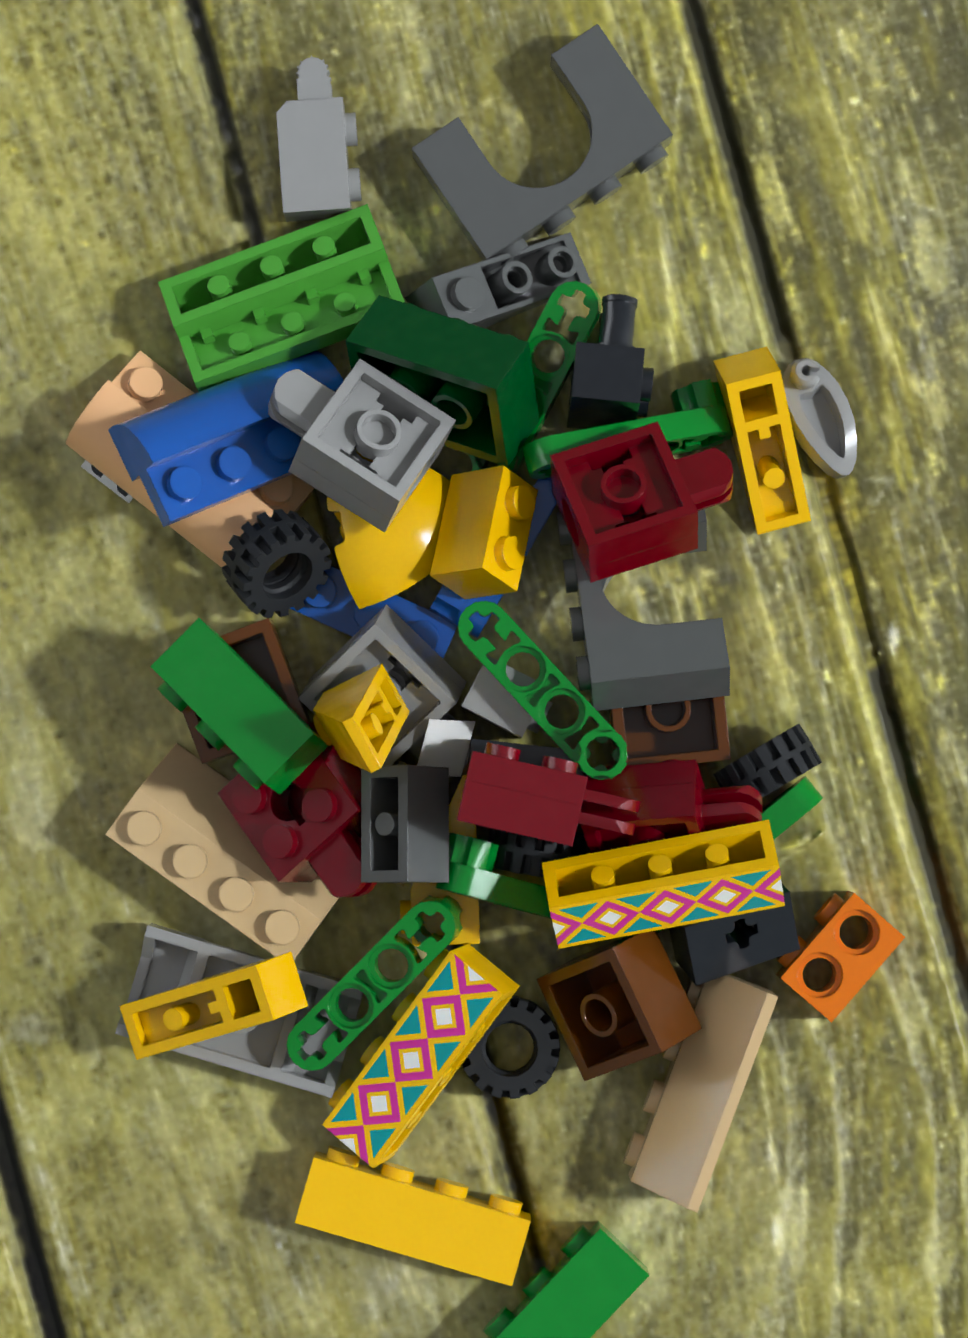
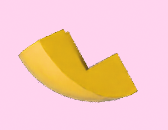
M359 452L357 453V454H359L363 459L368 460V461H370V462H373V460H370V459H368V458H366V457H363ZM429 468L385 533L327 496V509L330 512H334L341 524L340 533L343 542L334 548L336 558L346 585L359 609L395 596L431 573L450 480L433 469Z

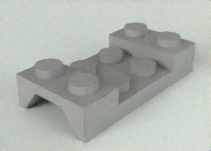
M151 923L146 928L140 961L127 1003L266 958L208 942L204 938ZM297 968L307 999V1007L266 1023L171 1051L332 1098L348 1046L323 1069L310 1071L294 1064L288 1055L287 1039L293 1027L341 979ZM354 988L345 989L339 996V1008L348 1018H357L364 994L360 990ZM325 1009L320 1012V1015L327 1017L329 1021L314 1035L308 1034L305 1030L302 1033L307 1039L306 1044L302 1048L309 1055L319 1051L325 1056L326 1052L323 1050L322 1044L337 1028L340 1030L343 1038L348 1035V1032L341 1030L332 1023ZM121 1015L115 1034L129 1038L123 1016Z

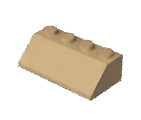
M176 743L138 788L105 835L273 956L292 952L295 961L339 898L332 896L319 877L312 882H278L217 794L230 780L209 765L202 764L198 757Z
M730 974L697 986L690 979L685 993L702 1029L663 1052L662 1058L669 1060L670 1064L663 1082L654 1079L646 1096L643 1111L650 1113V1118L643 1135L637 1132L633 1133L623 1159V1164L631 1166L628 1174L631 1182L697 1213L778 996L771 990Z

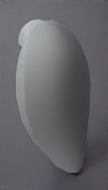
M809 358L795 360L788 365L782 377L794 437L813 462L827 475L835 479L844 478L853 471L857 457L855 420L848 399L835 378L818 362Z

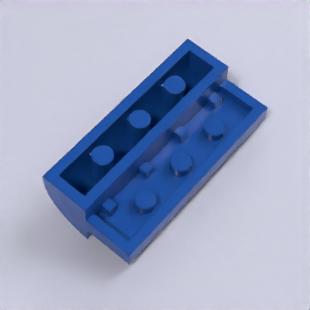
M316 350L292 360L243 374L116 424L108 430L131 480L135 481L141 478L163 527L292 474L289 472L302 437L272 419L268 414V403L278 378L294 369H300L336 392L344 380L325 355Z

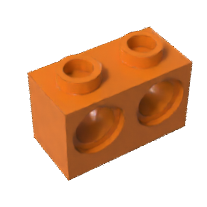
M847 891L842 898L836 893L831 895L813 917L819 925L806 940L798 935L800 950L777 958L782 968L776 973V976L831 1023L905 938L889 922L851 891ZM850 916H861L868 925L867 938L858 946L848 947L840 938L841 924ZM813 959H826L832 969L830 981L819 989L808 988L803 980L804 967Z

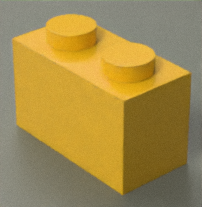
M504 465L453 474L450 480L430 576L465 600L517 592L538 490Z

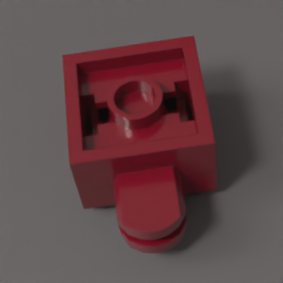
M658 421L550 455L552 493L590 583L698 549V511L728 502L733 492V466L725 453L717 448H710L674 459ZM639 511L637 514L633 516L622 517V515H629Z
M306 722L319 736L314 723ZM333 744L328 746L280 795L266 784H263L256 790L240 774H237L217 793L278 882H312L319 877L328 892L336 898L361 897L371 892L377 883L361 882V770L359 767L342 760Z
M489 742L486 743L484 753L472 751L457 816L458 821L572 847L578 823L634 835L636 824L580 812L582 802L588 801L639 813L641 801L586 789L588 777L576 774L577 762L544 755L541 766L519 761L520 749Z
M669 759L660 763L627 765L620 774L612 779L598 780L588 777L586 789L641 801L639 813L588 801L582 802L581 812L636 824L633 836L581 824L590 853L762 821L763 797L758 790L749 785L705 789L696 759L682 761Z

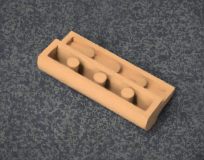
M140 350L112 382L108 379L92 398L71 429L66 445L158 517L141 478L135 481L131 480L108 430L116 424L195 393ZM291 474L168 526L222 568L227 565L223 561L224 551L233 549L229 541L233 535L240 537L244 533L241 527L249 521L251 525L257 523V515L266 512L269 517H272L273 511L282 509L286 514L290 510L297 512L311 496L314 487Z

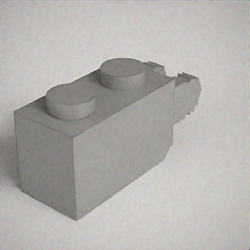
M312 55L310 58L300 61V65L297 66L298 72H296V75L299 77L296 79L298 100L286 101L276 112L282 207L286 222L328 219L352 210L351 202L362 201L360 169L349 168L347 148L358 146L356 113H345L343 97H333L332 80L329 77L330 71L327 70L328 64H325L324 59L321 60L312 57Z

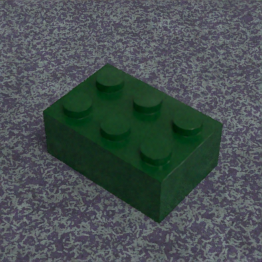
M379 295L345 340L351 370L361 359L456 420L444 444L446 447L508 467L540 421L529 342L520 340L510 334H501L469 324L459 318H450L419 308L411 303H403Z

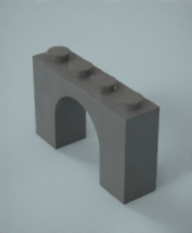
M598 24L551 54L550 67L583 114L590 133V149L584 162L574 174L564 181L548 187L531 188L517 185L505 179L488 162L459 117L412 147L414 161L482 261L508 252L511 258L502 262V267L514 261V256L529 248L526 243L527 240L542 230H545L548 236L553 235L576 218L572 211L588 199H591L594 205L603 202L622 187L618 179L635 168L638 169L640 174H643L657 166L668 156L665 148L671 143L672 132Z
M705 509L698 511V549L686 553L707 551V519ZM639 511L629 515H622V517L633 516L637 514ZM556 512L560 546L571 545L573 558L563 560L566 593L577 592L579 607L569 608L573 642L584 641L586 656L576 657L579 691L590 690L592 706L597 711L730 696V664L722 618L654 625L637 622L622 615L610 604L604 594L606 586L613 576L590 583L561 512Z

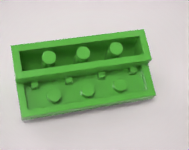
M368 204L158 282L198 392L243 374L292 360L347 339L379 295L405 302Z

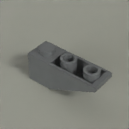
M571 232L530 245L528 249L514 256V261L507 263L503 267L501 263L511 258L509 252L432 277L405 297L407 303L414 304L419 308L450 318H459L469 324L487 328L547 303L554 290L565 282L578 281L590 285L591 281Z

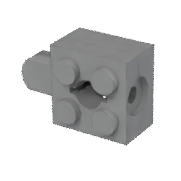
M359 359L336 392L300 369L288 371L278 378L268 403L269 416L302 437L289 472L384 533L440 454L456 422L448 414ZM356 450H357L363 457H366V458H368V459H370V460H373V462H370V461H368V460L363 459L359 454H357Z
M386 604L309 679L298 699L314 713L313 709L323 692L382 663L410 711L383 766H391L407 750L419 760L429 719L456 720L448 711L458 702L466 681ZM471 737L463 769L469 761L471 741L473 737Z

